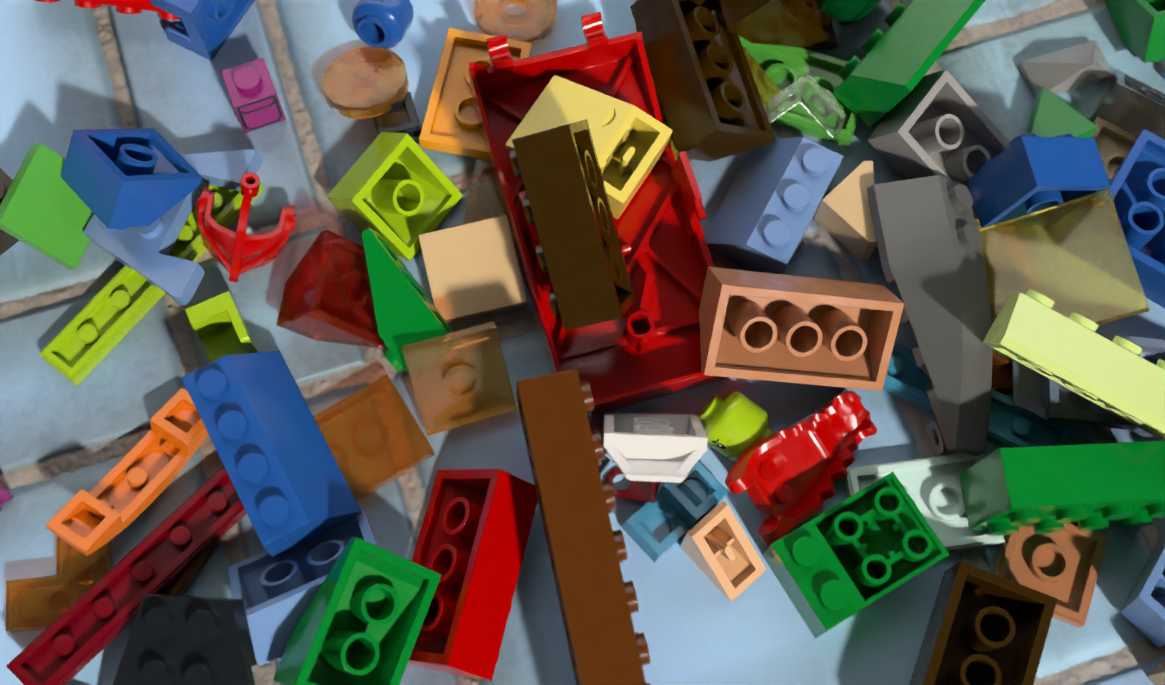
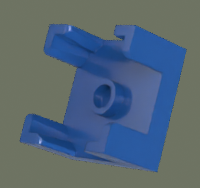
M255 0L149 1L154 6L181 18L183 24L176 23L174 27L168 25L165 28L164 32L169 41L212 61Z

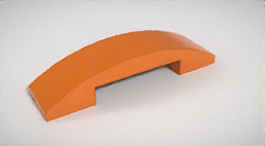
M181 388L150 419L151 430L89 493L81 489L46 524L47 529L88 556L113 539L146 510L179 474L208 435L207 429L189 392Z

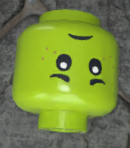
M739 391L729 392L722 398L716 394L713 395L699 414V418L704 421L703 428L708 437L707 444L732 461H737L748 448L771 434V429L767 427L769 422L768 413Z

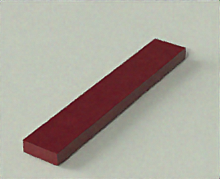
M224 465L6 665L24 685H66L136 619L144 594H162L218 537L221 538L247 513Z

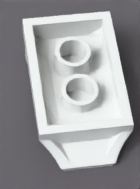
M605 411L604 452L611 455L612 462L617 463L625 477L630 481L681 483L707 451L708 437L699 416L696 414Z

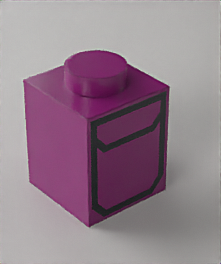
M264 58L221 71L233 107L245 133L286 120Z

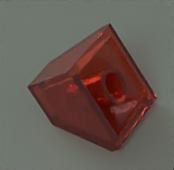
M327 229L321 231L285 282L276 325L312 340L372 348L383 347L384 342L380 338L377 328L364 247Z

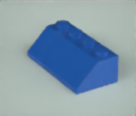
M280 351L226 355L181 377L263 547L273 559L362 513Z

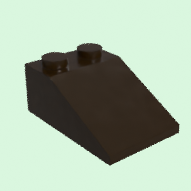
M720 0L722 7L720 18L724 27L730 33H736L751 43L832 50L839 46L831 18L824 12L819 11L816 0Z

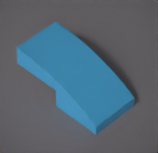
M698 460L681 483L667 482L664 484L656 496L655 503L647 502L625 521L622 529L655 563L707 515L729 491Z

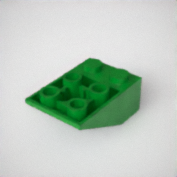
M892 471L772 543L762 556L816 639L949 556V553Z

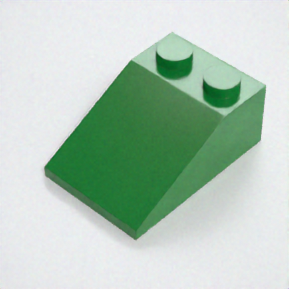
M352 536L294 628L273 680L285 685H399L442 574Z

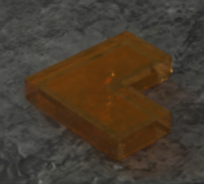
M57 536V575L6 581L5 631L15 633L48 628L112 569L111 540L86 556Z

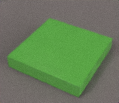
M32 143L0 204V229L65 268L76 269L90 241L83 231L94 213L61 178L65 159L42 143Z

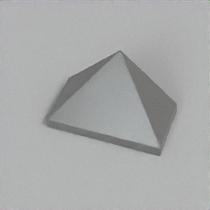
M1096 40L1022 61L1018 65L1034 100L1038 90L1042 87L1058 95L1109 80L1114 75Z

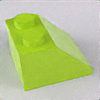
M381 132L327 195V198L356 228L363 232L369 227L379 232L398 256L410 261L421 248L418 235L434 232L463 194L408 133Z

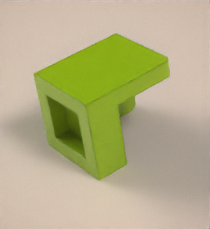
M229 291L185 309L191 326L201 338L211 363L226 355L258 353L242 313Z

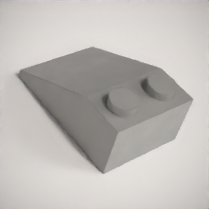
M947 69L923 76L914 89L887 113L867 139L884 160L906 179L939 175L966 185L969 191L970 188L967 180L983 168L984 162L998 156L1010 146L1007 138ZM973 202L972 210L976 225H980V221Z

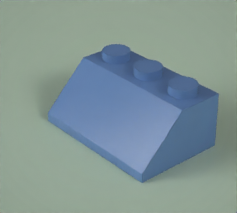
M805 137L775 138L776 140L771 144L750 151L704 234L709 252L748 271L785 274L844 157Z
M364 508L361 509L362 513L275 559L267 551H264L227 567L232 598L243 599L255 658L259 666L275 659H282L294 628L352 536L379 547Z

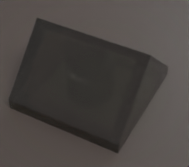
M1116 69L1090 120L1094 122L1098 116L1137 137L1143 129H1146L1165 140V93Z

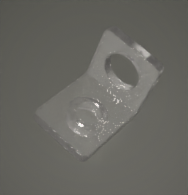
M809 73L776 94L768 102L766 113L770 123L800 103L832 138L839 135L846 118L845 112L838 106L834 95L828 89L821 88Z

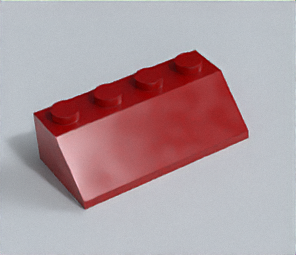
M502 469L437 470L412 562L442 575L409 658V664L457 676L492 681L506 623L512 607L518 576L523 564L529 533L536 513L538 500L535 485Z

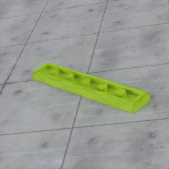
M260 182V186H259L258 195L252 198V202H253V201L260 195V193L264 190V187H263V185H262L261 182ZM206 185L204 188H209L211 192L215 193L211 217L217 224L228 228L239 217L243 195L239 191ZM196 204L176 239L169 256L196 262L207 250L199 233ZM124 265L49 342L39 355L78 386L164 296L165 292L157 286L154 287L139 273Z

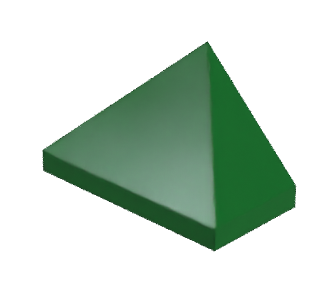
M1042 87L1037 92L1026 134L1034 133L1037 137H1056L1062 134H1071L1073 137L1090 138L1098 127L1077 106Z

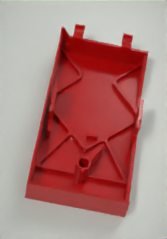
M601 12L581 16L586 44L513 61L505 34L486 39L492 66L485 68L475 62L469 63L472 100L508 218L552 373L577 369L580 382L589 381L594 402V410L591 411V416L730 378L703 375L701 372L699 308L707 267H714L699 221L706 219L707 216L702 204L703 198L686 151L679 152L677 160H675L670 142H668L665 151L619 219L614 218L635 302L621 318L568 331L564 330L562 319L557 320L553 315L549 293L554 290L549 272L543 273L538 263L536 247L541 243L536 225L530 226L525 216L523 199L528 196L523 178L518 179L515 176L510 161L511 150L507 149L505 144L554 75L635 105L664 124L642 40V32L608 39L602 25Z

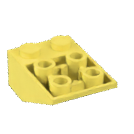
M554 75L511 135L505 147L509 150H514L512 139L587 119L612 214L618 220L665 151L673 130L635 105Z

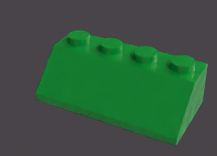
M901 0L884 19L889 27L885 31L878 27L861 46L867 53L861 59L854 55L837 74L843 81L832 94L869 127H872L914 89L986 0H911L907 5Z

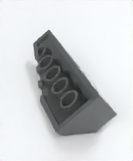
M939 175L873 184L867 188L882 270L887 283L896 282L902 302L904 303L900 320L902 324L910 322L918 347L911 350L917 367H921L923 372L931 379L933 387L927 390V395L947 450L975 456L982 455L986 450L991 406L993 350L982 343L991 328V307L985 263L981 250L983 242L976 228L972 210V195L966 185Z

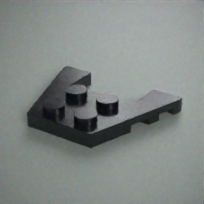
M158 593L144 594L113 685H255L251 667L257 665L243 599Z

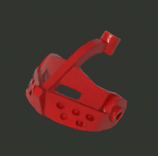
M252 172L245 173L241 177L240 192L243 198L237 232L217 224L211 217L215 202V193L211 192V189L203 188L202 194L198 195L196 212H198L197 224L205 248L229 272V281L236 283L238 282L239 275L265 266L277 258L288 242L290 231H294L297 217L294 214L295 206L288 204V207H282L277 229L267 234H246L252 198L258 195L260 178Z

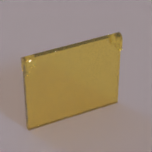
M1109 189L978 230L983 242L981 250L987 276L991 307V326L1010 293L1021 292L1025 295L1028 289L1039 292L1053 300L1055 303L1052 310L1069 318L1071 312H1074L1093 321L1097 325L1150 311L1113 202L1114 196L1110 193ZM992 348V350H993V355H994V354H997V353H1000V352H998V351H996L995 349Z

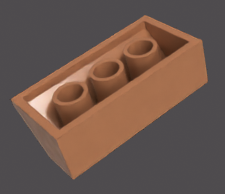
M707 267L699 308L701 372L703 375L882 391L904 303L884 285Z

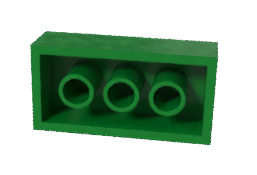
M1165 440L999 448L959 474L969 530L988 529L989 536L1015 534L1019 532L1018 527H1033L1036 534L1052 533L1063 530L1064 524L1068 523L1078 524L1079 531H1093L1109 527V522L1122 521L1123 528L1131 529L1152 525L1153 518L1165 517Z

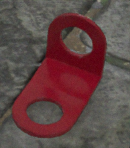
M619 467L614 468L606 476V480L610 479L615 497L655 503L660 482L631 481L627 489L618 490L613 486V479L617 475L623 474Z

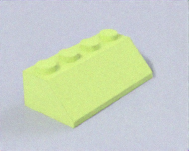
M1028 289L1025 295L1021 292L1010 293L982 343L1145 432L1165 439L1164 360L1159 359L1156 365L1139 356L1143 349L1136 344L1119 336H1115L1112 341L1095 333L1098 328L1096 323L1074 312H1071L1069 318L1052 310L1055 302L1039 292Z

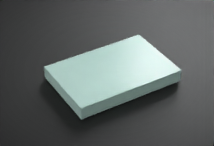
M956 453L846 469L848 476L843 480L847 498L893 471L947 552L997 546L1005 542L1004 536H989L988 529L969 530L959 474L984 458L983 454L975 456Z

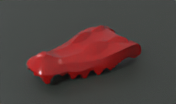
M843 391L821 410L759 440L743 452L729 471L725 484L732 494L746 491L764 519L758 534L766 546H770L786 536L795 526L823 509V503L836 494L835 482L848 476L846 469L856 460L852 452L859 448L858 445L863 439L876 434L877 428L871 421L870 412L864 408L860 401L861 397L854 391Z

